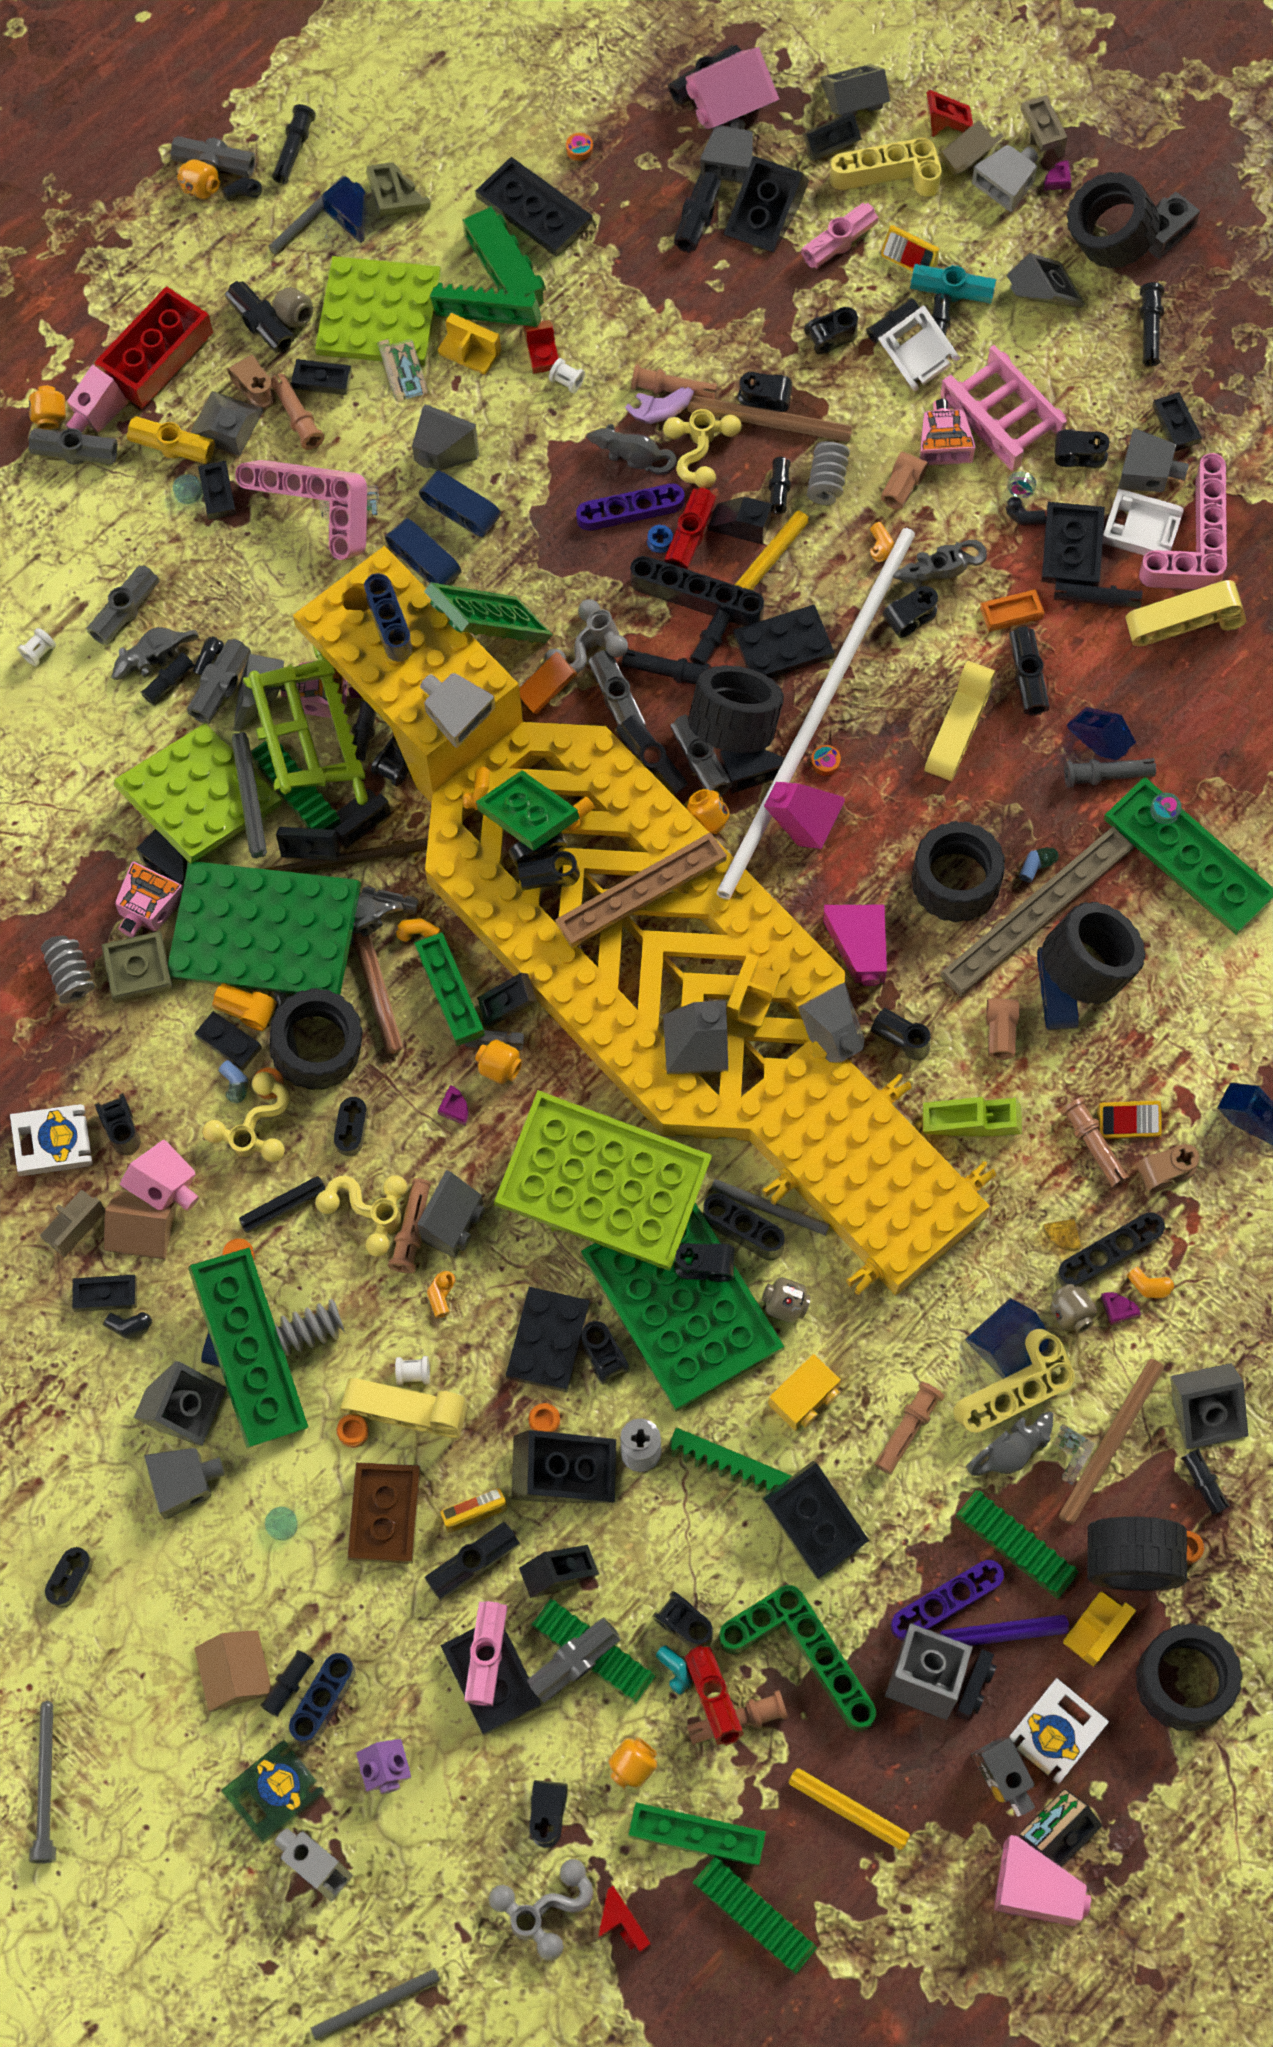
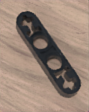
M1153 1212L1142 1214L1065 1259L1057 1271L1059 1283L1063 1287L1070 1284L1074 1287H1080L1154 1244L1161 1238L1165 1230L1163 1218ZM1145 1222H1147L1149 1225L1155 1223L1157 1225L1154 1231L1155 1234H1153L1151 1231L1145 1232L1140 1237V1240L1142 1241V1243H1140L1137 1233L1141 1232L1146 1225ZM1119 1236H1127L1131 1239L1133 1247L1127 1251L1121 1250L1116 1246L1115 1239ZM1094 1251L1103 1252L1107 1262L1102 1266H1096L1090 1261L1089 1255ZM1079 1259H1082L1085 1268L1078 1272L1077 1280H1074L1073 1277L1066 1278L1067 1268L1069 1267L1072 1271L1076 1270L1082 1264Z

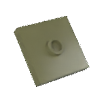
M160 931L101 944L113 1002L173 989Z

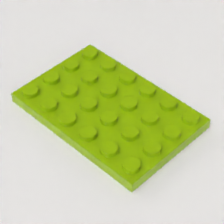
M538 1090L496 1195L494 1205L670 1271L712 1155Z

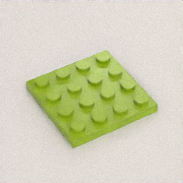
M332 256L315 347L316 355L386 362L383 354L384 350L412 342L418 364L426 366L435 314L430 294L433 287L440 283L441 266Z
M206 723L114 779V787L190 864L246 829L234 751ZM254 772L261 818L281 806L282 798Z

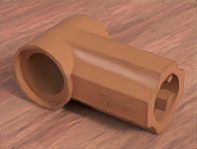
M902 451L894 464L892 476L881 494V500L892 509H903L915 485L919 486L928 468V462Z
M987 999L986 1025L989 1026V1057H993L996 1060H1006L1015 1057L1019 1000Z

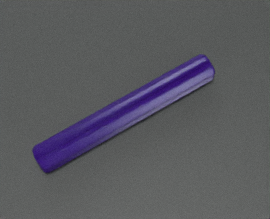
M1066 1615L942 1630L940 1635L973 1646L1066 1634L1069 1631V1624Z

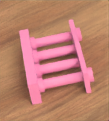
M993 345L989 349L987 366L964 382H958L952 375H949L942 380L940 396L950 401V407L953 410L961 409L965 412L969 427L1013 472L1021 466L1023 449L1049 430H1052L1055 434L1064 430L1067 420L1064 413L1060 409L1055 408L1011 363L1009 356ZM995 373L1006 382L1005 385L982 401H976L969 394L970 390ZM1013 392L1024 401L1023 404L1000 420H994L987 413L988 409ZM1033 410L1042 422L1017 440L1012 439L1005 432V429Z

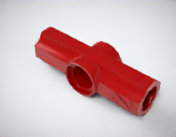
M702 487L693 489L684 513L678 518V527L664 562L688 570L697 546L703 540L704 529L716 502V495L712 494L710 490ZM693 528L695 531H686V529Z
M701 1645L695 1647L684 1658L698 1693L701 1707L705 1712L716 1744L725 1746L733 1744L744 1733L729 1696L726 1682L721 1675L711 1646L704 1647ZM711 1693H720L715 1698H708V1695Z

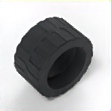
M1107 172L1088 180L1076 191L1067 211V226L1072 237L1091 262L1093 261L1101 267L1120 268L1136 262L1153 246L1159 232L1160 218L1157 214L1156 206L1140 182H1137L1133 176H1128L1122 172ZM1120 204L1134 205L1130 220L1121 230L1109 236H1093L1094 226L1105 211Z
M728 665L711 667L704 670L698 676L688 717L689 728L701 741L724 751L737 753L761 751L770 746L774 740L784 694L775 681L752 669Z
M952 821L947 824L938 825L937 828L930 830L918 845L912 871L913 892L919 904L928 913L944 921H970L975 917L985 914L994 905L995 899L998 898L1004 876L1005 856L1002 853L1000 843L996 841L990 832H987L979 825L971 824V822ZM954 853L963 854L973 858L982 866L986 879L975 888L953 890L943 886L934 878L930 871V865L941 856Z
M1084 902L1079 906H1075L1046 936V940L1042 945V960L1051 980L1071 998L1095 1005L1108 1002L1115 997L1143 968L1146 955L1143 940L1132 922L1117 909L1115 910L1109 905L1098 902ZM1082 942L1091 946L1102 957L1105 964L1093 958L1084 948Z
M317 988L296 992L295 995L286 998L282 1005H279L275 1011V1016L272 1017L269 1045L270 1056L273 1059L274 1066L284 1079L289 1080L297 1087H304L309 1090H322L341 1083L344 1078L351 1074L352 1069L356 1067L363 1034L360 1017L355 1012L353 1005L350 1002L348 1003L340 994L337 995L330 990H319ZM307 1017L328 1019L335 1023L343 1032L344 1047L336 1057L328 1061H305L296 1056L287 1045L289 1028L297 1021Z
M1142 1516L1109 1517L1091 1522L1088 1525L1087 1579L1092 1584L1100 1587L1128 1591H1159L1183 1586L1187 1583L1186 1527L1176 1521Z
M1195 1623L1178 1624L1172 1626L1169 1630L1161 1632L1141 1655L1139 1666L1136 1668V1689L1140 1695L1142 1705L1146 1707L1148 1713L1153 1718L1160 1721V1724L1172 1727L1178 1731H1197L1203 1727L1207 1728L1218 1721L1236 1702V1697L1241 1691V1680L1243 1679V1673L1240 1668L1241 1662L1232 1644L1228 1643L1219 1632H1215L1210 1627L1204 1625H1195ZM1180 1647L1191 1648L1199 1651L1212 1662L1218 1675L1219 1687L1215 1697L1208 1704L1199 1708H1188L1175 1703L1166 1695L1159 1682L1158 1668L1163 1657L1171 1650Z

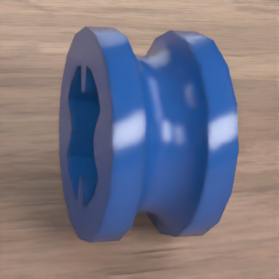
M665 525L653 526L648 531L647 545L649 549L655 553L668 551L673 539L672 531ZM657 535H663V543H657Z

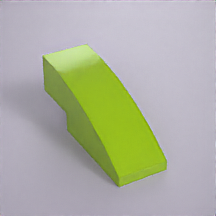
M973 1097L924 1102L923 1132L925 1134L946 1136L1022 1134L1021 1104L1016 1097L995 1100Z

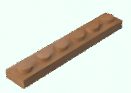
M710 832L555 919L556 925L570 947L573 948L726 861L727 855Z

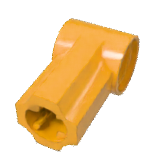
M225 983L218 986L212 1002L214 1009L239 1018L242 1023L257 1031H265L278 1004L273 998L264 993L253 992L251 994Z

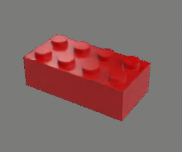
M165 286L94 362L95 367L114 379L126 399L143 409L214 333L209 313Z

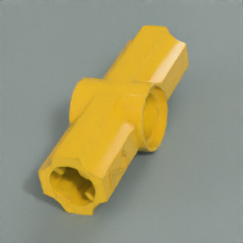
M135 416L128 425V441L160 450L167 458L174 459L180 456L207 464L213 456L215 446L213 439L183 431L174 422L160 424Z

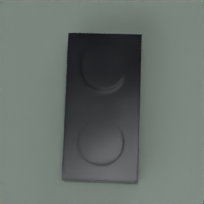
M848 113L803 133L811 160H817L862 140L854 113Z
M296 359L291 380L292 389L347 395L352 374L351 365Z
M1180 392L1153 401L1152 407L1169 442L1176 445L1175 451L1201 443L1202 436Z
M226 461L198 466L208 520L236 515Z
M279 827L276 832L281 857L337 861L339 858L340 849L335 830Z
M519 973L477 997L484 1023L488 1026H494L536 1002L527 973Z
M214 1011L194 1033L198 1040L243 1071L262 1049L258 1041Z
M135 1274L73 1278L72 1309L74 1312L137 1308V1277Z
M983 1649L980 1652L955 1714L956 1716L968 1720L971 1713L978 1715L985 1697L979 1694L983 1682L990 1684L997 1667L991 1663L995 1654Z

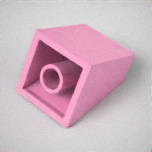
M759 47L736 53L685 77L687 80V92L690 98L695 100L698 108L696 110L698 120L702 125H705L706 129L714 128L779 100Z
M1010 1835L1004 1842L994 1911L1075 1926L1085 1916L1089 1915L1091 1895H1086L1087 1885L1019 1837Z

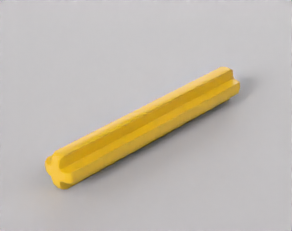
M796 511L735 585L753 590L808 524L809 517L802 511Z
M796 1768L789 1779V1784L895 1848L902 1850L906 1846L910 1838L908 1832L805 1771Z

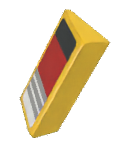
M891 225L881 250V256L913 272L915 264L936 267L938 264L939 247Z
M1161 1101L1099 1103L1097 1118L1100 1123L1099 1131L1104 1139L1161 1137Z
M496 1488L443 1509L440 1513L447 1532L452 1533L507 1511L506 1509L508 1508L501 1490Z

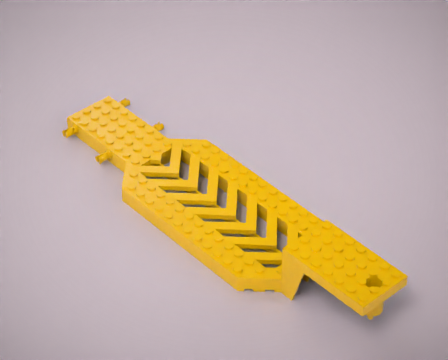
M385 545L293 614L295 627L391 727L416 788L431 803L425 864L429 886L513 976L519 973H527L529 975L535 998L539 1004L663 1136L691 1135L694 1138L718 1139V1137L750 1141L781 1174L766 1188L762 1189L765 1198L775 1192L771 1197V1204L775 1205L794 1188L865 1263L856 1273L846 1279L849 1287L862 1280L855 1289L857 1295H860L877 1278L895 1296L898 1295L987 1217L990 1205L977 1191L997 1176L995 1170L992 1169L981 1176L988 1164L986 1161H983L964 1178L893 1106L896 1100L912 1089L909 1081L898 1087L902 1082V1074H898L890 1083L879 1090L849 1059L842 1062H829L825 1058L827 1053L818 1042H811L798 1006L830 988L844 983L845 971L746 869L729 900H725L717 895L716 892L734 859L719 842L718 844L727 855L726 861L673 890L674 893H668L631 914L699 918L713 934L642 931L627 916L601 931L597 967L579 948V944L573 948L570 947L556 923L540 907L541 888L523 891L520 880L518 884L501 866L504 829L483 814L480 843L462 824L463 820L476 811L474 808L466 809L464 807L463 796L467 792L474 793L475 770L479 767L488 768L490 771L487 794L523 770L556 795L588 797L594 804L595 811H591L581 818L580 826L576 830L569 831L566 828L562 833L620 836L634 852L565 848L563 851L570 852L575 856L580 877L572 886H561L559 917L582 905L584 885L595 897L609 890H603L588 873L633 876L710 833L606 726L523 722L519 683L470 633H460L449 624L450 619L447 615L437 611L430 604L431 599L424 592L426 588ZM372 574H384L390 579L408 626L412 643V654L404 661H393L387 656L370 612L364 583ZM376 591L373 594L378 595L384 593L385 591ZM385 616L383 617V619L388 620L393 618L394 616ZM398 640L393 642L392 644L399 645L404 641ZM456 673L494 696L496 708L458 748L451 744L426 713L424 702L429 695L420 688V685L430 674L443 683L450 674ZM544 757L556 771L533 770L529 768ZM563 865V873L569 872L572 866ZM623 926L642 945L638 1010L618 989ZM747 953L759 956L758 966L780 973V980L771 1002H780L795 1019L765 1017L762 1027L756 1028L727 1018L728 1071L721 1072L719 1095L704 1081L699 1073L667 1074L665 1038L658 1032L663 968L682 987L681 1007L693 1002L709 1001L707 998L730 999L739 976L682 973L667 956L739 960L743 964ZM748 1041L804 1045L787 1059H764ZM745 1053L764 1073V1078L741 1097L743 1054Z

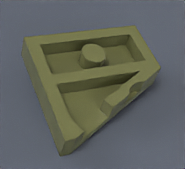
M393 162L367 166L366 174L379 216L430 210V199L427 196L423 198L415 190V184L405 177Z

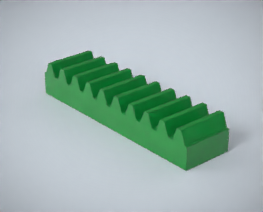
M440 282L436 287H433L430 294L436 316L449 317L453 313L464 319L538 327L542 319L535 292L526 297L524 291H521L516 296L514 290L505 295L504 289H500L495 294L494 289L490 288L485 293L483 287L474 291L473 286H469L464 290L463 285H459L454 289L453 284H449L444 288L443 283Z
M267 741L251 750L253 762L270 783L274 785L277 777ZM280 744L288 774L302 771ZM316 786L292 788L288 794L282 793L280 789L277 790L307 828L333 830L341 824L336 811L331 808L328 801H325Z
M441 932L414 942L418 957L421 960L422 967L425 970L430 986L453 1036L455 1045L460 1046L485 1036L483 1026L443 933Z
M677 1427L670 1440L672 1457L675 1458L682 1452L684 1462H687L692 1457L695 1458L696 1467L706 1462L707 1472H711L715 1467H718L719 1477H723L727 1472H730L731 1482H734L740 1476L742 1477L743 1487H746L752 1481L754 1482L755 1492H758L764 1486L766 1487V1495H768L792 1477L790 1474Z
M976 1490L956 1514V1518L1057 1600L1079 1573L1074 1565L1068 1564L1064 1557L1058 1556L1054 1549L1048 1548L1043 1540H1038L1033 1532H1028L1023 1524H1018L1013 1516L1007 1515L1003 1508L997 1507L994 1501L987 1499L981 1491Z
M553 1599L548 1601L531 1624L532 1628L559 1648L573 1638H579L587 1629L591 1628L587 1623L582 1622L576 1615L571 1614L565 1607L560 1606ZM614 1646L595 1662L596 1665L590 1670L636 1705L656 1679L652 1671L644 1668L641 1663L635 1661L629 1654L624 1653L618 1646Z
M635 1802L628 1837L759 1867L766 1831Z
M715 1856L693 1881L695 1887L794 1975L798 1973L817 1949L812 1941L808 1940L802 1932L798 1931L793 1924L788 1922L770 1904L765 1902L760 1895L756 1894L750 1886L746 1885L741 1878L736 1876Z

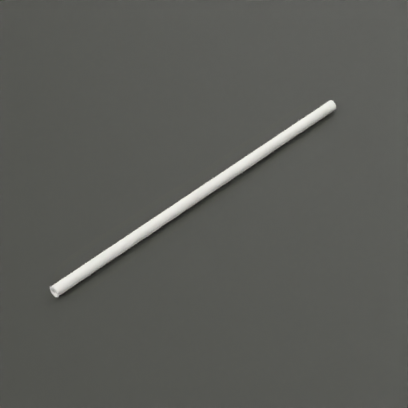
M903 528L716 892L719 897L725 900L731 898L772 817L764 807V804L775 782H790L893 580L894 573L898 570L915 537V533L911 529Z

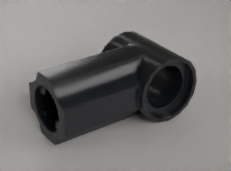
M560 851L551 858L518 863L519 878L523 891L552 885L569 887L574 885L580 877L575 856L567 851ZM563 865L572 866L571 870L567 873L558 872L559 868Z
M886 1008L878 1013L871 1027L872 1033L902 1049L910 1059L921 1060L929 1054L931 1036L929 1029L925 1025L911 1023ZM914 1038L922 1039L924 1043L921 1045H913L909 1041Z

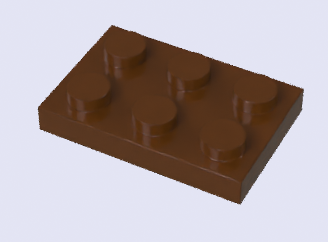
M356 1462L348 1560L413 1564L420 1466Z

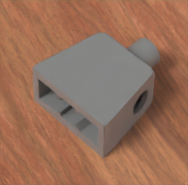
M1006 145L974 167L972 184L1009 212H1012L1035 181L1037 166L1034 162L1038 159V154L1030 146H1027L1020 153L1012 146Z
M456 673L450 674L443 683L430 674L420 685V688L429 695L424 702L426 713L455 748H458L496 708L493 695Z
M286 1828L275 1840V1845L283 1851L281 1859L331 1902L353 1876L339 1861L303 1831L296 1836L291 1830Z

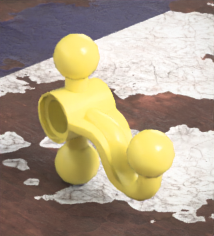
M698 409L690 416V422H683L678 417H671L665 421L663 431L669 439L675 440L684 433H690L691 440L698 444L695 450L684 454L677 462L676 470L678 476L683 481L696 484L698 487L705 489L710 488L715 483L716 474L713 469L703 466L696 472H690L688 465L699 461L706 455L709 443L713 440L715 432H721L727 437L736 436L742 426L739 418L729 414L720 421H715L711 411ZM705 425L707 428L699 429L697 426Z
M260 1072L252 1080L253 1090L255 1093L264 1096L274 1093L277 1095V1102L272 1105L254 1107L248 1112L244 1123L235 1126L231 1130L226 1129L224 1123L219 1120H210L203 1126L202 1134L209 1143L229 1142L232 1150L240 1157H249L257 1151L261 1153L264 1160L276 1162L284 1155L285 1148L283 1143L275 1138H270L266 1141L259 1140L254 1132V1128L258 1119L274 1117L283 1113L289 1105L290 1096L286 1087L277 1082L272 1074ZM247 1134L251 1136V1142L248 1146L243 1148L236 1146V1139L240 1135Z
M398 1175L388 1177L383 1184L386 1198L376 1200L372 1206L363 1203L360 1185L355 1179L349 1176H339L332 1179L325 1190L316 1197V1208L324 1214H332L339 1207L338 1190L341 1188L348 1189L352 1209L358 1215L373 1219L376 1226L375 1233L369 1235L366 1240V1251L374 1257H381L386 1254L390 1246L387 1234L396 1232L402 1225V1216L397 1207V1200L407 1192L405 1179ZM386 1211L394 1212L389 1220H379L382 1213Z

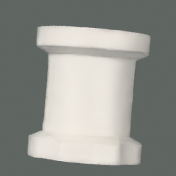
M559 358L552 366L548 379L553 383L556 381L568 387L571 393H575L583 383L585 371L582 369L576 370L565 364L564 359Z
M40 628L34 630L35 635L24 646L20 645L17 648L20 655L35 667L39 664V659L49 649L56 647L54 640ZM38 644H40V646H39L35 651H33V649H34Z
M423 1356L422 1359L403 1360L401 1357H396L395 1372L397 1386H402L404 1382L422 1381L424 1384L430 1383L428 1356Z

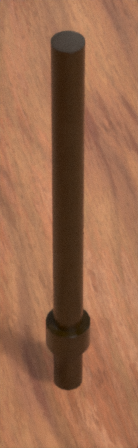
M428 838L408 842L402 839L392 841V845L343 853L339 855L337 861L311 859L262 869L306 873L395 856L396 859L407 857L408 853L427 850Z

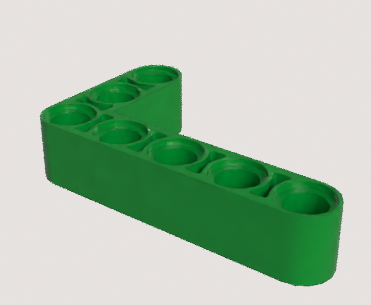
M793 1585L780 1587L721 1626L719 1643L721 1648L729 1654L743 1652L784 1626L847 1726L856 1732L866 1731L872 1726L876 1716L873 1702L798 1587ZM783 1596H793L797 1600L798 1605L792 1610L783 1608L780 1604V1599ZM759 1612L767 1614L771 1620L770 1623L765 1627L756 1626L752 1621L755 1614ZM803 1623H809L815 1628L816 1633L812 1637L805 1638L798 1633V1626ZM730 1630H737L742 1634L743 1639L736 1645L730 1644L725 1640V1634ZM820 1651H827L832 1655L833 1662L830 1665L822 1666L816 1661L815 1655ZM837 1679H845L850 1683L851 1691L846 1694H840L835 1691L833 1683ZM856 1707H863L868 1711L869 1719L863 1723L857 1722L852 1718L851 1711Z

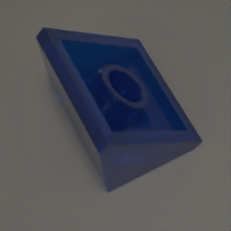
M1009 1298L976 1328L965 1341L1004 1379L1032 1365L1025 1346L1026 1337L1035 1329H1044L1046 1331L1047 1329L1036 1311ZM1044 1339L1040 1343L1039 1352H1044L1049 1345L1048 1339Z

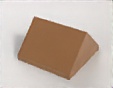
M116 1191L105 1209L104 1251L165 1260L177 1203H172L162 1211L157 1210L133 1193Z
M258 1630L221 1633L194 1648L209 1712L268 1696L272 1690Z

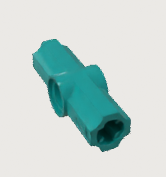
M915 264L910 289L935 294L941 293L943 299L945 293L951 296V302L968 299L991 304L996 279L967 274L962 267L957 265L940 269Z

